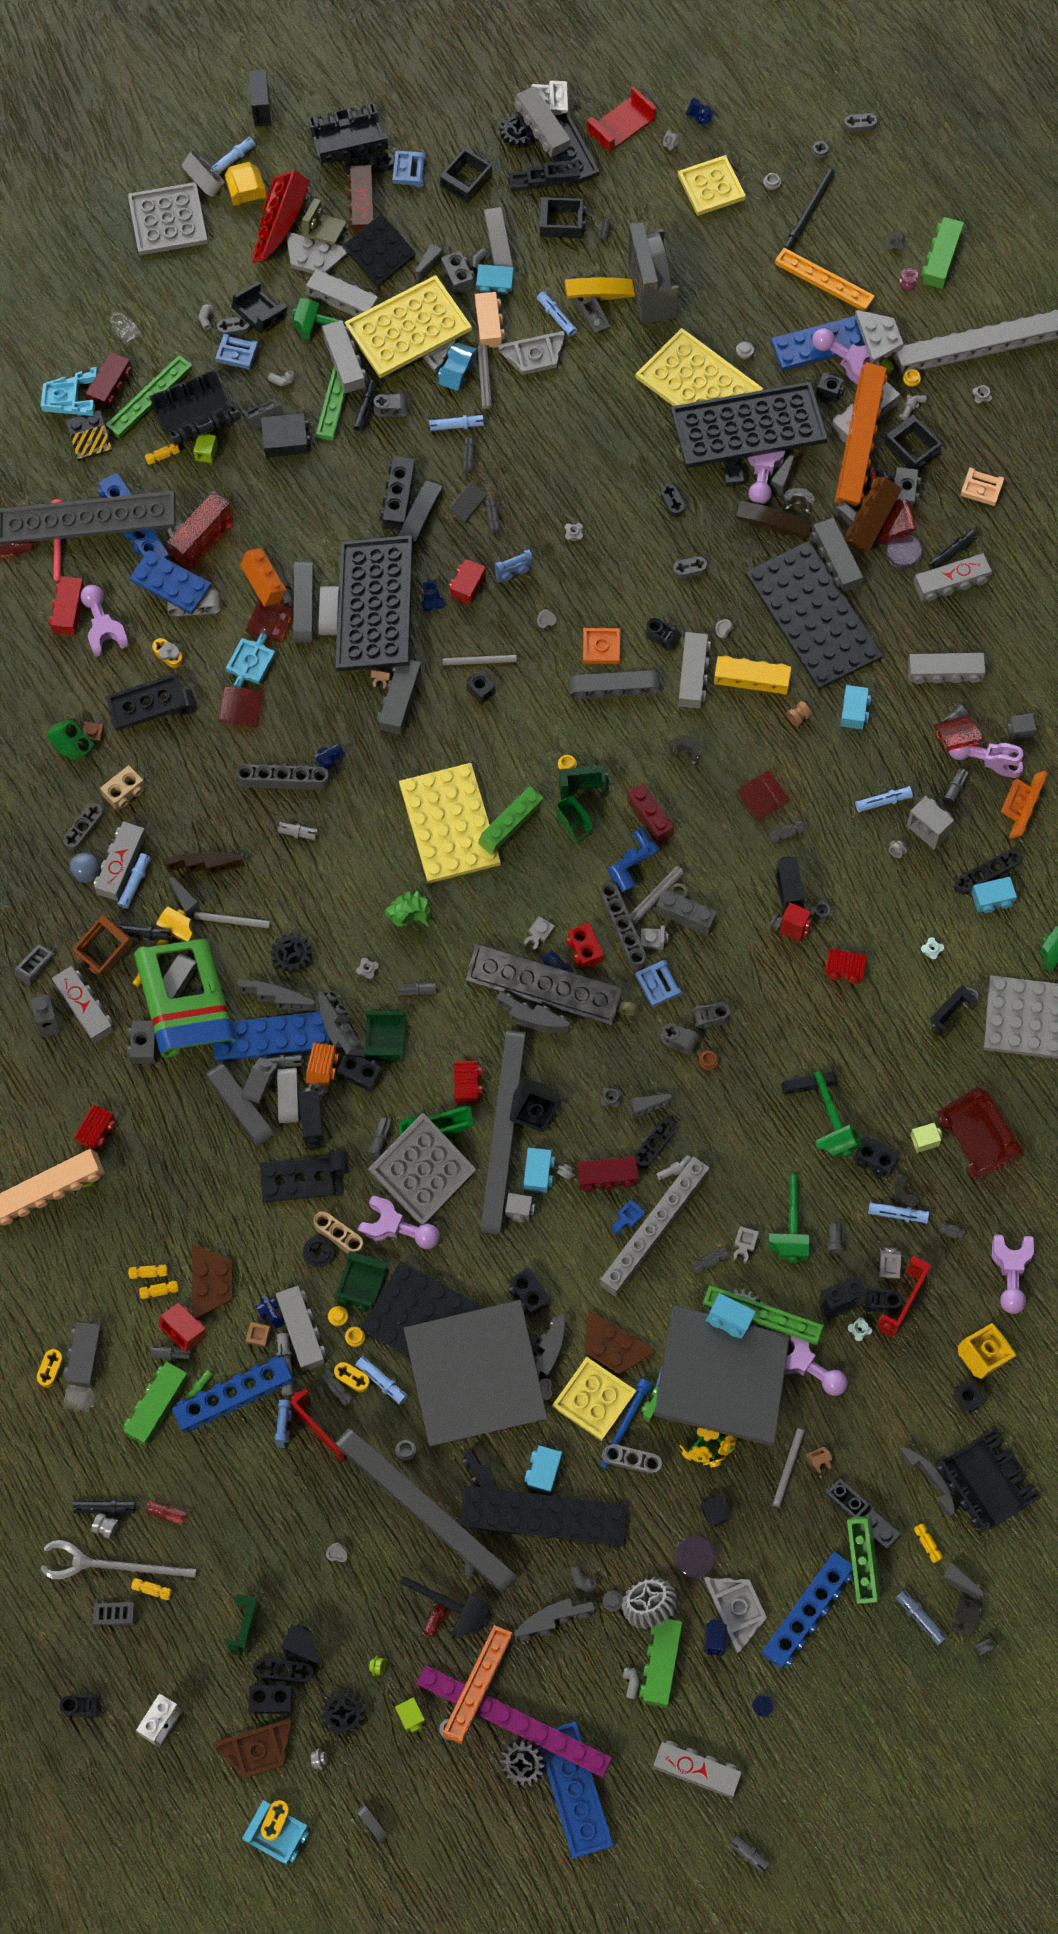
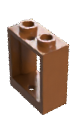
M102 914L73 950L77 953L76 958L82 963L87 962L90 965L89 969L95 975L101 974L106 976L135 941L109 917ZM107 928L122 943L108 960L100 966L85 951L103 930Z

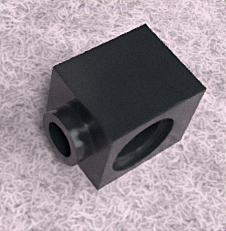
M823 372L817 386L816 396L836 403L838 397H842L845 390L843 379Z
M481 671L468 678L466 682L467 691L481 705L495 695V685ZM478 685L484 686L481 689L476 688Z
M963 1382L955 1387L956 1390L953 1393V1397L964 1416L982 1408L984 1401L973 1382L969 1384ZM962 1394H970L973 1400H964Z
M710 1495L702 1500L703 1503H701L700 1509L710 1529L729 1521L730 1516L720 1495L716 1497Z

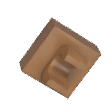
M373 669L371 671V678H375L373 687H377V682L381 680L385 689L388 685L387 680L392 679V672Z
M824 1446L806 1454L808 1462L818 1473H821L820 1465L825 1463L828 1469L831 1468L829 1461L832 1460V1456Z

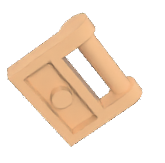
M970 467L960 496L995 506L1004 477H994L975 471L974 468ZM972 478H976V479L983 480V481H986V482H989V483H992V484H996V486L991 485V484H987V483H984V482H981V481H978V480H974V479H972Z

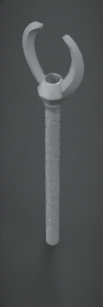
M63 1540L48 1543L44 1547V1551H49L52 1548L67 1550L74 1556L73 1566L63 1571H52L44 1565L41 1567L42 1572L51 1579H65L89 1567L196 1578L197 1571L196 1569L95 1560L84 1555L73 1544Z

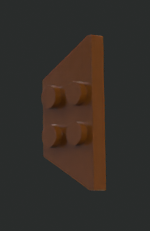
M192 1244L193 1317L198 1320L200 1319L199 1317L206 1313H211L217 1310L219 1306L233 1301L232 1260Z
M592 1311L588 1312L585 1356L619 1376L630 1367H634L640 1361L654 1355L655 1349Z
M291 1718L215 1742L213 1746L243 1779L282 1767L286 1758L292 1724Z

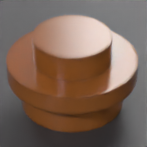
M705 1051L699 1057V1064L705 1070H712L718 1065V1056L712 1051Z

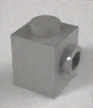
M509 1193L505 1217L513 1218V1221L516 1222L529 1221L530 1215H534L535 1211L532 1197Z

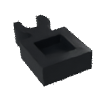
M738 459L724 461L726 467H723V474L726 486L744 484L742 467L737 465Z

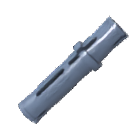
M905 1589L895 1597L905 1608L907 1615L912 1616L937 1646L947 1638L920 1607L921 1604L917 1603Z

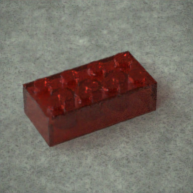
M215 491L210 493L167 541L172 561L188 571L191 567L196 566L199 558L209 551L214 541H218L222 532L233 523L231 504L228 500Z

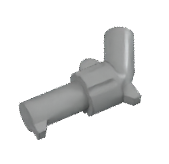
M907 395L904 412L899 417L904 421L908 419L911 411L919 407L918 403H926V395Z
M687 1155L680 1163L675 1162L669 1168L658 1172V1179L662 1180L670 1175L680 1174L692 1158Z

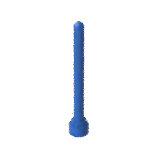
M641 1378L636 1385L637 1394L610 1445H620L644 1396L651 1393L654 1387L652 1383ZM609 1449L607 1452L608 1457L612 1459L616 1451ZM602 1460L601 1467L603 1469L608 1468L609 1464Z

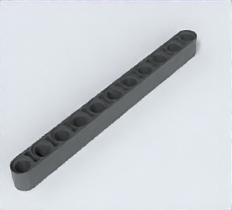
M506 1030L481 1233L501 1234L515 1122L510 1121L509 1118L513 1094L521 1078L526 1032Z
M348 1428L336 1441L335 1445L339 1450L500 1592L504 1593L514 1582L517 1576L355 1432Z

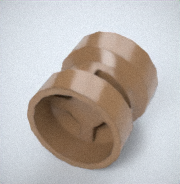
M800 701L796 704V708L788 710L786 715L789 721L798 727L804 719L812 716V711L805 702Z

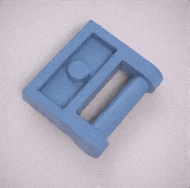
M395 151L393 184L423 187V170L427 155L423 152ZM413 160L417 161L416 177L411 176Z
M224 334L215 358L216 362L250 370L259 347V341L253 340L251 342ZM228 344L237 345V346H241V347H245V348H250V349L248 350V349H243V348H239V347H234V346H230V345H228Z
M529 549L504 562L499 561L495 563V577L498 583L508 581L513 576L524 574L531 569L533 557Z
M662 960L635 973L652 1008L670 999L678 998L683 994L667 968L669 965L666 960ZM657 971L662 972L671 991H666L657 974Z
M279 1400L278 1403L279 1414L275 1443L280 1448H285L286 1442L290 1441V1430H287L288 1422L292 1421V1410H289L291 1406V1401Z

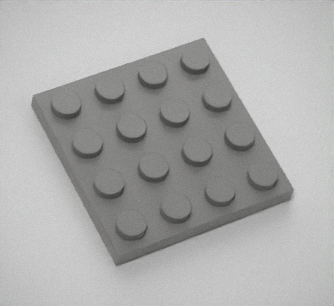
M196 182L128 194L139 256L208 244Z
M990 976L983 1050L1058 1059V984Z
M423 1113L368 1168L371 1174L420 1225H423L476 1170Z

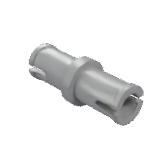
M281 821L279 823L278 833L292 835L297 839L299 837L314 841L316 839L317 829L303 827L298 823L297 825Z

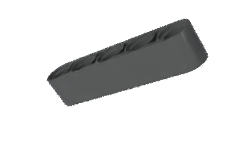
M313 561L294 562V643H313Z
M659 672L584 674L574 675L569 678L570 697L573 699L652 695L661 691Z
M244 764L237 769L238 782L243 787L324 790L329 786L328 771L323 767ZM244 774H249V775H250V776L247 777V778H243V777H242ZM262 775H268L267 778H260ZM282 775H286V776H287L285 779H280V778H279V777L282 776ZM300 776H305V777H306V778L303 779V780H299V779H298V777H300ZM318 777H324L323 780H317Z
M606 882L601 887V901L628 966L633 971H640L645 967L646 955L616 884ZM611 891L614 894L611 896H607L605 892ZM613 908H619L620 911H619V912H613L612 909H613ZM621 924H625L628 927L625 929H621L618 926ZM633 941L635 944L629 946L625 942ZM638 957L641 961L634 962L632 959Z
M221 1062L205 1072L209 1082L258 1147L275 1136L251 1101L241 1097L243 1090Z

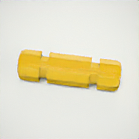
M170 444V447L165 446L153 451V454H146V462L150 465L155 463V460L160 461L171 456L170 454L172 453L173 455L179 453L178 445Z
M165 1264L158 1265V1267L156 1265L140 1266L138 1269L137 1267H130L128 1274L130 1279L157 1277V1275L160 1277L167 1276L168 1267Z
M171 1281L169 1284L151 1285L150 1288H147V1286L141 1287L139 1289L141 1299L179 1291L177 1281Z
M919 1524L914 1528L917 1536H920L919 1540L927 1554H930L929 1557L932 1562L936 1563L943 1556L939 1550L937 1551V1545L931 1535L927 1533L925 1525Z
M137 1578L133 1580L131 1586L133 1590H141L142 1593L155 1597L160 1596L164 1600H169L172 1594V1590L169 1588H161L160 1585L147 1581L143 1582Z

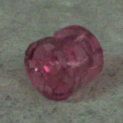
M906 268L902 271L900 286L904 290H913L917 286L919 275L915 269Z

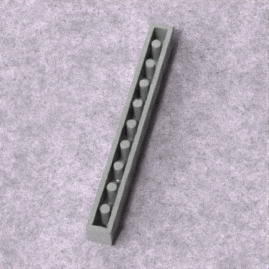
M1058 310L1045 314H1036L1028 318L1022 317L1015 321H1004L993 326L987 325L980 329H970L962 333H952L949 336L935 337L927 341H918L914 344H904L902 349L894 353V360L899 374L902 375L909 369L920 371L1058 339Z

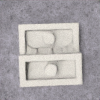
M550 81L549 85L532 84L531 87L534 86L554 116L568 112L566 81Z

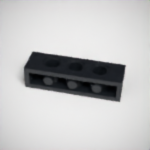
M393 456V461L388 466L390 479H386L385 489L388 491L387 495L384 494L383 496L385 509L381 510L380 521H383L385 529L401 530L408 516L415 474V459Z

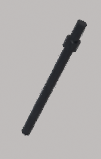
M829 169L796 227L789 233V239L783 248L790 250L794 242H797L802 228L833 177L834 170Z

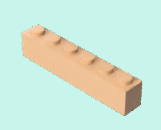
M89 1149L0 1193V1225H8L13 1222V1219L26 1216L31 1210L42 1208L48 1204L47 1202L53 1199H60L65 1196V1193L71 1190H79L83 1187V1184L100 1179V1176L104 1175L105 1172L98 1154Z

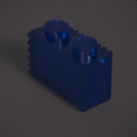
M710 1620V1623L706 1624L703 1643L704 1654L724 1655L727 1624H722V1620Z

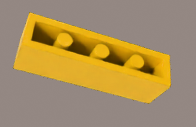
M718 656L714 684L787 695L791 667L785 664H769L766 661L756 662L746 658L735 659L730 656Z

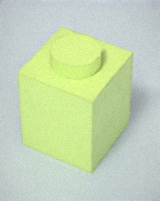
M935 1123L914 1128L910 1134L917 1153L939 1147L943 1138L940 1128H936Z

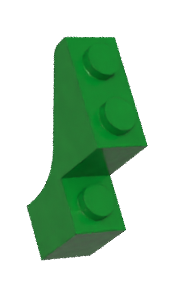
M470 1106L460 1107L428 1117L446 1138H452L474 1125ZM409 1117L399 1123L400 1135L418 1117Z

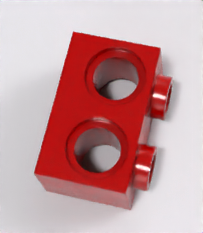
M589 922L568 930L566 942L569 949L573 948L575 953L573 958L576 965L580 964L582 970L604 961L603 952ZM578 936H582L585 939L583 941H577L575 938ZM584 953H591L592 956L589 957V958H586V957L583 956V954H584Z

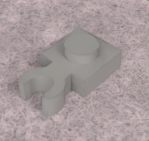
M538 916L528 931L531 936L525 939L524 946L527 947L532 942L535 944L532 950L534 952L537 951L539 941L545 943L555 929V925Z
M740 1226L734 1247L739 1249L734 1252V1261H736L738 1255H743V1263H747L749 1257L747 1251L753 1252L759 1234L758 1231Z

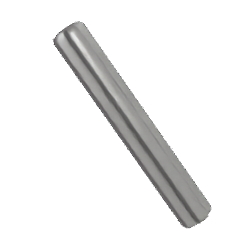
M479 345L478 358L482 408L490 409L492 403L488 350L486 345Z
M676 866L632 911L629 916L633 924H636L657 903L664 890L668 891L684 874L682 868Z

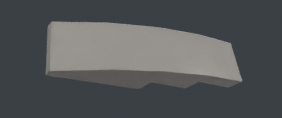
M501 207L484 210L493 265L513 267Z

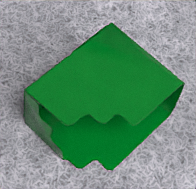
M72 719L55 723L46 734L47 739L63 757L67 756L70 760L83 758L94 746V743ZM81 741L85 746H89V749L85 751L80 750L78 742Z
M569 796L557 803L556 817L576 844L593 834L589 815L573 796ZM568 812L573 813L576 817L575 822L570 825L564 816ZM576 827H583L586 830V834L581 839L576 838L573 834Z

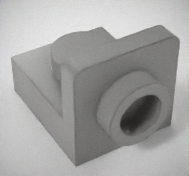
M661 926V929L641 928V944L643 949L664 950V943H668V932H665V926Z
M892 1247L880 1250L879 1276L900 1278V1251Z

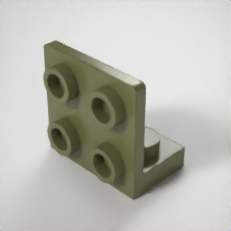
M314 198L302 219V236L335 245L346 226V221L323 215L321 200Z

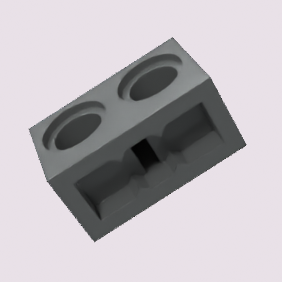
M461 251L441 257L442 270L454 295L474 289L473 281H475V275L473 271L469 270L468 259L463 257Z

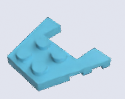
M97 367L90 368L91 371L84 374L82 371L75 373V377L69 379L62 377L44 383L41 398L42 411L94 416V400L77 402L79 385L92 383L98 374Z

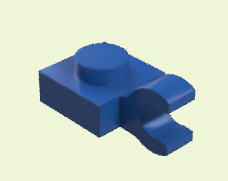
M630 1200L617 1213L620 1219L612 1225L613 1228L611 1230L618 1235L626 1225L632 1228L645 1216V1212Z

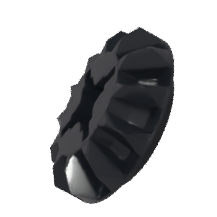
M312 1237L303 1247L304 1259L313 1267H324L334 1257V1246L326 1237ZM321 1245L322 1252H324L325 1254H320V1256L317 1259L316 1253L313 1251L318 1250V1248H320Z

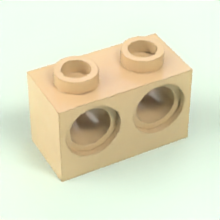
M128 765L104 784L100 790L102 796L117 811L127 806L133 797L139 796L144 791L145 785L143 779ZM129 782H135L133 785H127ZM115 793H120V796L113 797Z

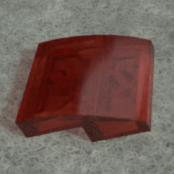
M908 500L894 503L877 535L880 544L884 545L897 536L902 539L916 530Z
M259 598L245 632L258 637L263 633L268 636L267 640L281 643L294 610L279 603L264 607Z
M224 687L218 721L234 726L239 723L256 728L259 721L263 692L247 688Z
M970 716L937 723L933 726L939 740L943 741L947 751L983 742L982 734Z
M769 770L736 791L758 821H761L773 810L777 811L791 800Z

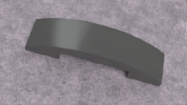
M902 1447L898 1454L910 1469L916 1465L921 1469L941 1495L936 1503L950 1519L955 1510L951 1493L944 1479L925 1458L908 1448Z

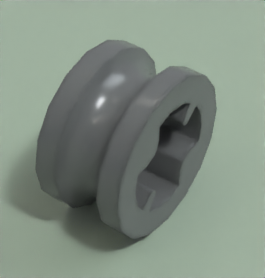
M823 141L814 143L813 156L817 159L825 158L828 154V145Z
M779 913L774 915L769 924V928H775L776 932L779 931L782 920Z
M991 1638L975 1646V1649L979 1650V1656L987 1654L996 1648L995 1645L991 1644Z

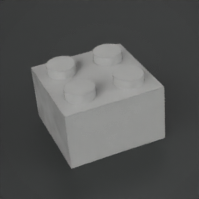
M925 796L910 811L907 827L935 850L950 835L954 819L949 812L939 808L936 801Z

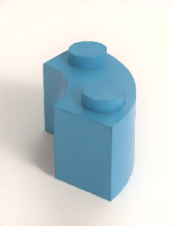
M458 342L451 346L447 354L448 359L439 370L438 378L440 379L438 384L459 391L466 380L464 375L467 369L470 370L477 349Z

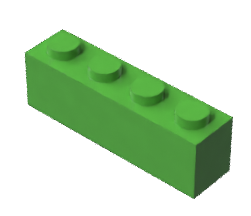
M943 217L942 223H938L935 232L938 234L937 238L933 237L931 243L933 250L928 252L926 258L928 265H924L921 276H924L923 284L943 289L964 222Z
M529 786L481 833L478 844L489 854L493 855L540 808L544 797Z
M168 1362L158 1368L155 1381L149 1383L145 1390V1397L137 1402L134 1408V1415L126 1420L123 1427L125 1428L124 1433L126 1436L146 1447L189 1379L186 1372Z
M871 1515L850 1517L847 1520L857 1604L878 1602L881 1596Z
M668 1619V1622L663 1621L661 1626L655 1625L654 1629L651 1628V1635H654L653 1643H649L647 1655L651 1656L650 1663H645L643 1676H647L646 1685L641 1684L639 1696L643 1697V1703L666 1708L668 1706L682 1626L681 1621Z

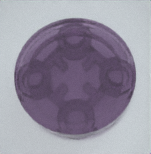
M897 534L888 541L885 556L892 565L905 571L920 561L923 551L922 545L913 535Z
M700 1536L684 1538L675 1549L674 1561L676 1568L683 1575L690 1578L706 1576L715 1563V1550L712 1544Z

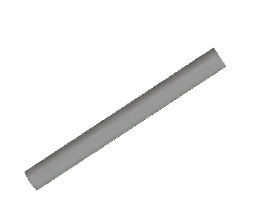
M516 655L443 658V666L517 662Z
M195 912L194 919L261 928H270L271 923L266 920Z
M799 1428L796 1430L772 1504L778 1508L781 1506L805 1432Z

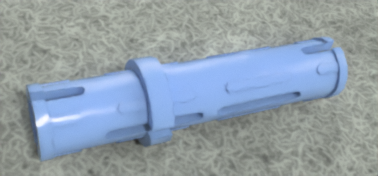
M247 137L241 144L235 145L233 150L214 164L212 168L218 175L256 146L254 140Z
M545 291L541 292L537 296V300L544 306L546 313L555 319L569 337L573 336L577 332V328L558 308V304L552 301Z
M463 415V417L429 420L430 425L437 424V426H430V432L484 426L483 421L476 422V420H483V415L469 417Z
M907 786L906 788L895 791L892 789L885 794L855 801L858 813L890 803L897 804V801L912 798L913 794L910 786Z
M142 853L139 855L135 867L130 871L132 874L117 903L118 906L122 905V908L129 909L140 881L146 875L145 870L151 861L149 856L147 857V855Z
M870 1202L868 1214L903 1219L905 1222L915 1221L927 1224L929 1211L915 1210L909 1206L903 1208Z
M365 1356L357 1361L355 1366L376 1383L384 1394L391 1396L399 1405L407 1399L408 1395L396 1385V1382L387 1378Z

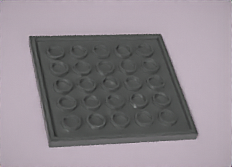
M521 1300L404 1327L429 1447L548 1419Z
M673 1305L654 1416L773 1446L789 1335L749 1325L746 1333L740 1339L731 1336L720 1328L713 1327L709 1322L705 1321L708 1314Z

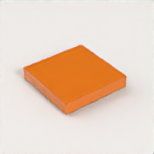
M583 628V664H620V628Z

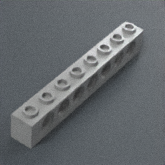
M693 1156L600 1279L601 1287L617 1297L709 1174V1167Z

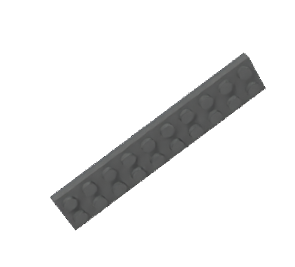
M174 491L0 509V545L176 527V495Z

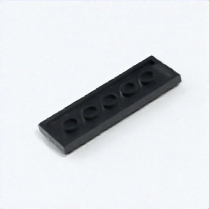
M569 113L555 115L571 140L567 150L552 157L554 162L579 160L580 178L565 182L567 187L599 176L600 171Z

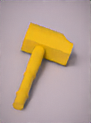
M167 906L156 923L157 927L171 929L172 935L169 938L173 936L182 942L195 940L192 933L193 923L190 918L186 917L187 914L180 909L175 911ZM159 940L155 946L166 945L169 941ZM137 973L138 975L132 984L139 987L141 979L139 973Z

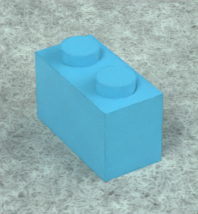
M478 264L477 290L483 293L498 291L497 293L499 294L512 292L514 268Z
M846 685L841 727L863 729L864 723H868L869 712H866V706H870L871 695H868V688Z
M1010 877L974 885L971 892L978 913H990L1001 907L1003 909L1010 908L1015 904L1017 898Z
M528 1148L524 1191L547 1193L548 1187H552L553 1176L549 1175L550 1168L554 1169L555 1157H551V1150Z
M719 1293L705 1321L709 1322L713 1327L728 1332L733 1337L742 1339L755 1311Z
M539 1445L537 1451L533 1450L530 1459L533 1466L531 1470H527L524 1480L528 1482V1489L551 1495L562 1452Z

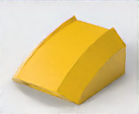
M250 162L228 168L224 177L233 206L266 198V189L258 167Z
M993 1323L968 1336L957 1346L959 1356L969 1367L973 1376L980 1379L1017 1356L1009 1342Z

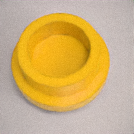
M909 369L903 375V382L907 386H917L921 381V375L915 369Z
M564 755L558 761L559 769L576 768L577 766L575 758L571 755Z
M341 1306L333 1307L328 1313L329 1322L334 1326L344 1325L348 1320L346 1309Z
M351 1327L347 1330L345 1340L348 1345L358 1347L363 1344L365 1333L360 1330L361 1328Z

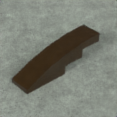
M739 501L735 518L764 531L771 529L785 536L790 533L804 540L808 538L812 523L788 512L744 501Z
M222 852L189 853L164 858L168 872L185 867L188 874L207 869L208 876L245 866L242 855Z

